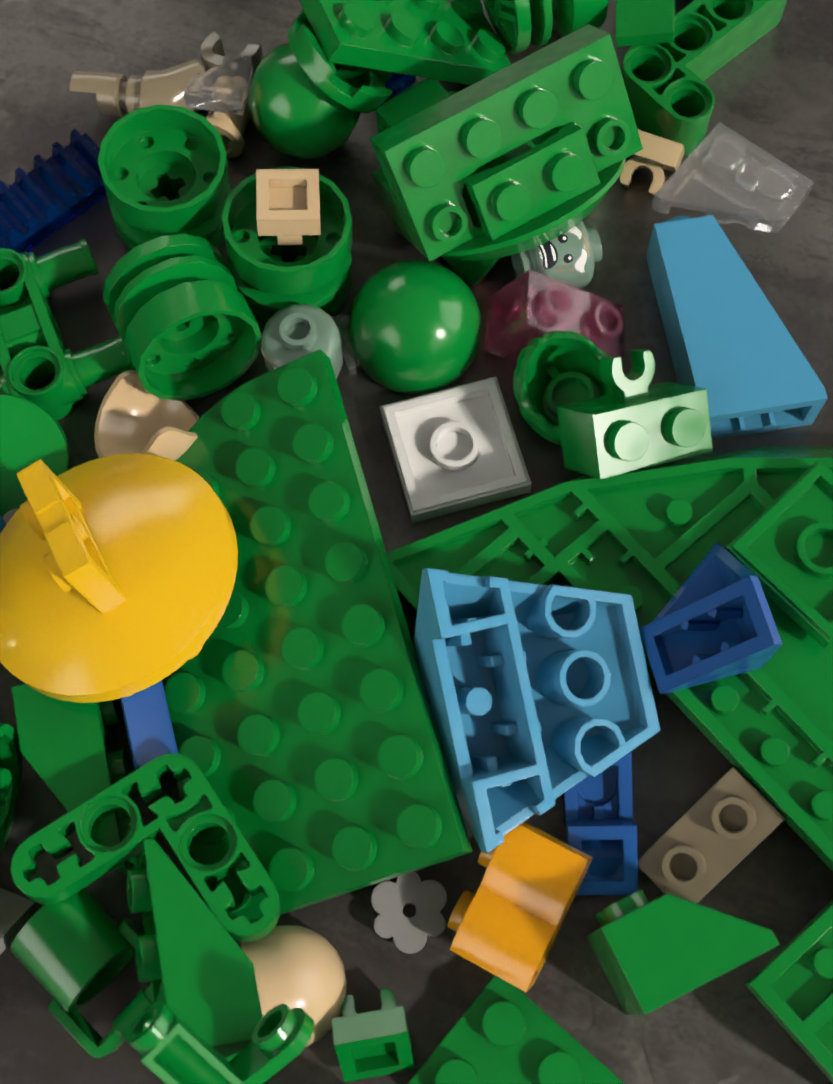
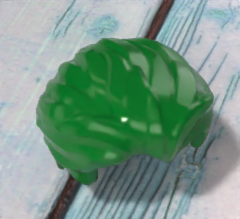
M552 330L550 333L544 332L540 337L533 338L528 346L521 350L513 375L514 395L518 402L519 410L526 422L537 434L561 446L557 407L612 394V388L604 383L600 375L601 357L608 354L591 340L575 331Z

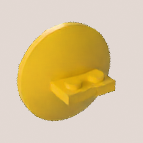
M142 453L101 457L73 467L58 476L40 459L16 473L28 500L20 505V508L0 533L1 664L23 683L48 697L76 703H97L129 697L162 681L179 669L185 662L194 658L201 651L203 644L214 631L224 614L235 584L238 566L237 539L232 520L226 507L211 486L192 469L177 461L162 456Z

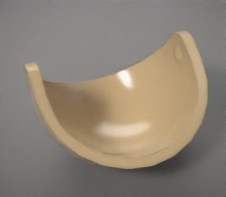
M125 371L115 379L99 408L94 432L96 452L99 458L117 454L142 453L162 456L175 461L198 438L195 432L187 431L200 417L184 400L160 399L144 389L136 371Z
M298 925L275 926L266 937L254 942H241L242 951L253 963L262 1015L264 1016L269 1010L280 1004H286L290 1009L302 1008L314 1020V1030L305 1047L320 1040L332 1028V1018L340 1016L341 1005L346 996L347 979L344 965L337 950L325 937L316 931Z

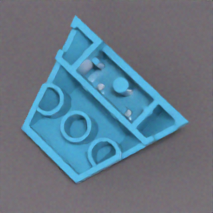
M430 568L422 569L414 635L420 672L462 815L481 852L488 853L505 841L503 836L534 814L542 815L556 805L555 799L586 777H596L660 731L632 595L559 585L532 584L510 581L499 577H479L449 573L446 570Z

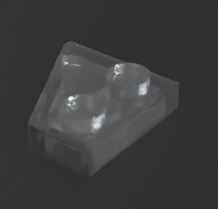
M719 122L661 189L657 191L652 208L657 212L669 214L671 206L705 212V216L713 215L720 224L740 223L748 229L776 234L808 197L814 182Z

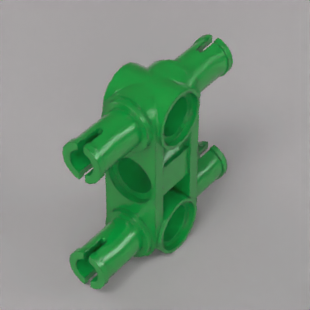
M85 238L38 257L35 256L34 252L19 254L12 249L0 248V364L3 370V374H0V394L30 400L51 413L56 420H61L71 414L77 406L78 400L83 399V395L88 394L87 387L118 376L125 371H135L120 335L76 353H72L70 348L66 349L48 297L52 296L51 290L93 274L94 276L100 274ZM53 379L48 386L35 390L41 382Z

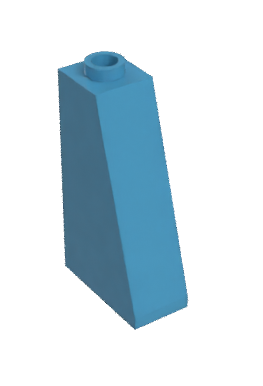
M713 215L695 218L676 216L663 223L654 224L646 259L678 384L707 388L712 440L812 425L828 399L825 387Z

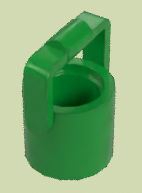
M86 888L56 904L43 905L27 921L11 945V952L54 997L48 1004L51 1014L92 1057L101 1058L116 1051L126 1040L127 1032L135 1019L148 1006L154 1003L152 985L148 988H142L113 1021L114 1027L104 1038L77 1011L97 997L123 971L135 955L136 937L145 935L144 930L130 918L125 917L119 923Z

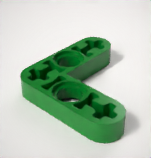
M164 754L154 758L28 837L18 846L12 857L11 875L14 884L32 901L39 904H56L68 899L139 853L142 849L143 840L155 839L157 841L164 836L208 908L233 939L240 942H254L266 937L275 928L280 917V898L274 882L200 768L189 757L181 754ZM171 774L176 781H182L188 777L190 780L183 786L186 798L175 804L170 797L166 796L148 806L155 820L145 826L137 805L129 797L140 792L146 804L162 793L160 780L164 776ZM109 810L125 812L131 819V829L121 843L114 846H101L93 841L91 835L92 826L96 818ZM206 828L222 830L230 839V848L226 856L220 862L213 865L197 863L189 854L190 843L193 837L199 831ZM75 831L82 846L94 858L83 866L82 860L74 853L57 866L60 878L55 883L48 885L40 877L30 881V877L39 870L35 859L41 854L47 852L56 860L74 850V847L66 837ZM241 861H245L249 868L239 870L236 874L247 894L252 897L262 892L266 896L259 904L262 917L252 924L244 915L234 920L228 916L236 908V904L224 880L215 891H211L207 886L208 883L228 877Z

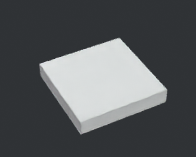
M496 376L380 406L381 419L412 523L526 494L531 491V481Z

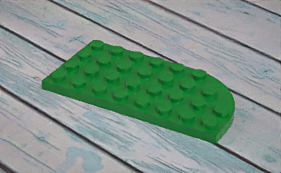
M319 349L264 373L223 397L187 431L195 432L198 437L188 450L175 460L200 475L220 498L232 520L238 547V566L235 584L223 616L203 644L201 651L162 680L178 754L189 757L200 768L274 882L280 898V915L473 852L330 358ZM188 777L182 781H177L181 801L186 798L183 786L190 780ZM206 828L199 831L190 843L194 861L202 865H213L220 862L230 848L229 837L217 828ZM241 861L228 877L208 883L207 886L211 891H215L224 880L236 904V908L228 916L234 920L244 915L252 924L262 917L259 904L266 896L262 892L252 897L247 894L236 874L239 870L249 868L245 861Z

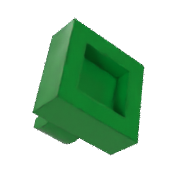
M389 988L381 989L380 991L382 1002L380 1010L357 1014L352 994L346 995L341 1005L342 1017L332 1018L334 1047L344 1083L415 1070L404 1006H396L395 997Z

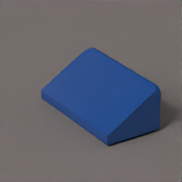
M162 681L129 697L119 698L134 771L164 754H178Z

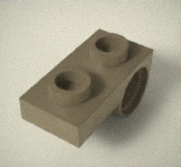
M733 766L638 859V867L665 895L670 894L697 904L785 820V817Z

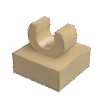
M638 130L643 149L628 157L631 159L624 165L620 174V183L623 186L629 187L635 171L647 168L652 171L654 176L649 194L657 196L665 184L663 169L677 174L685 153L684 145Z
M256 169V221L258 236H277L278 245H302V235H321L319 169Z

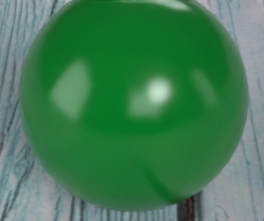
M407 260L391 264L379 270L364 283L351 307L348 334L355 359L373 381L394 392L419 395L432 393L448 387L463 376L478 352L482 335V321L473 293L459 276L448 268L436 263Z

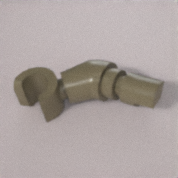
M214 31L205 38L201 45L202 64L196 59H191L163 70L149 69L145 71L144 75H131L128 81L126 76L121 73L76 70L71 76L69 91L96 93L97 106L103 115L124 116L127 111L130 113L136 109L158 104L185 107L196 113L213 101L212 92L215 84L220 80L230 79L250 87V81L264 57L262 46L260 43L247 44L241 53L226 57L222 39Z

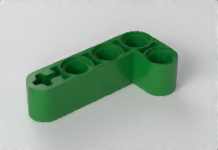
M694 0L675 14L674 42L632 46L624 56L621 73L636 126L641 131L683 144L685 149L684 156L696 152L703 144L715 102L713 91L704 81L772 30L781 21L787 0Z

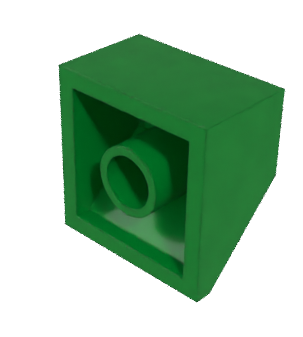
M639 890L595 914L601 928L586 936L625 1015H646L780 945L770 929L670 894H666L649 903L643 890Z

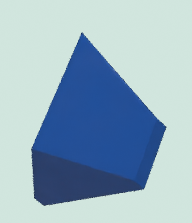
M717 542L653 622L639 628L660 694L671 693L762 668L782 645L758 576Z

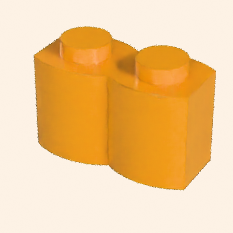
M523 822L503 836L505 839L503 843L488 853H480L478 864L487 868L476 894L468 889L462 893L453 909L447 927L457 932L450 951L520 990L527 992L534 985L593 857Z

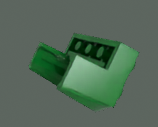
M589 24L369 138L381 165V169L371 173L392 225L429 262L440 256L458 260L501 258L530 250L557 238L579 224L598 206L620 176L626 158L643 149L611 35ZM555 127H562L547 140L531 150L500 165L474 173L482 165ZM464 186H466L481 228L474 226L462 195Z

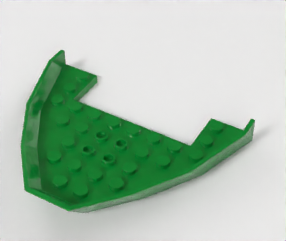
M761 446L688 457L604 479L586 475L563 482L388 552L387 557L398 595L417 616L421 574L424 568L446 570L449 573L479 577L506 578L510 581L550 585L558 579L567 587L632 595L638 627L641 628L653 622L716 542L723 548H726L818 459L833 471V446ZM764 593L782 642L781 647L766 664L756 670L665 694L725 758L785 817L786 823L833 872V640L825 648H822ZM642 641V646H643V650H644V655H645V660H646V664H647L648 674H649V677L656 683V680H655V677H654V674H653V671H652V668H651V665H650V662H649V659H648V656H647V653H646V650H645V647H644V644H643V641ZM832 900L744 983L831 1081L829 1084H833Z

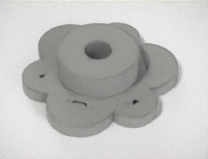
M414 871L398 876L396 883L385 881L378 884L371 895L372 906L379 914L374 921L375 932L385 939L393 937L396 947L404 953L414 954L419 952L425 946L427 936L437 937L445 930V918L440 913L447 902L445 888L435 880L421 882L419 875ZM408 905L416 908V914L411 918L405 917L403 914L404 908Z

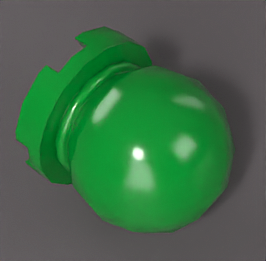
M302 10L293 20L287 31L289 43L278 45L262 58L250 81L248 100L249 112L260 137L277 152L301 160L321 158L347 142L358 123L360 112L367 114L377 110L391 95L392 90L386 88L385 83L392 76V72L328 62L304 10Z

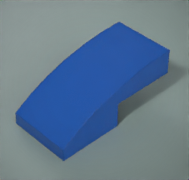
M629 752L596 777H586L563 794L564 841L593 857L576 895H631L638 891L637 825L633 821L632 752Z

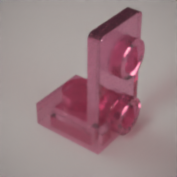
M530 269L488 298L485 351L505 358L529 343L533 338L541 336L544 332L572 330L591 340L608 355L624 357L625 309L618 303Z

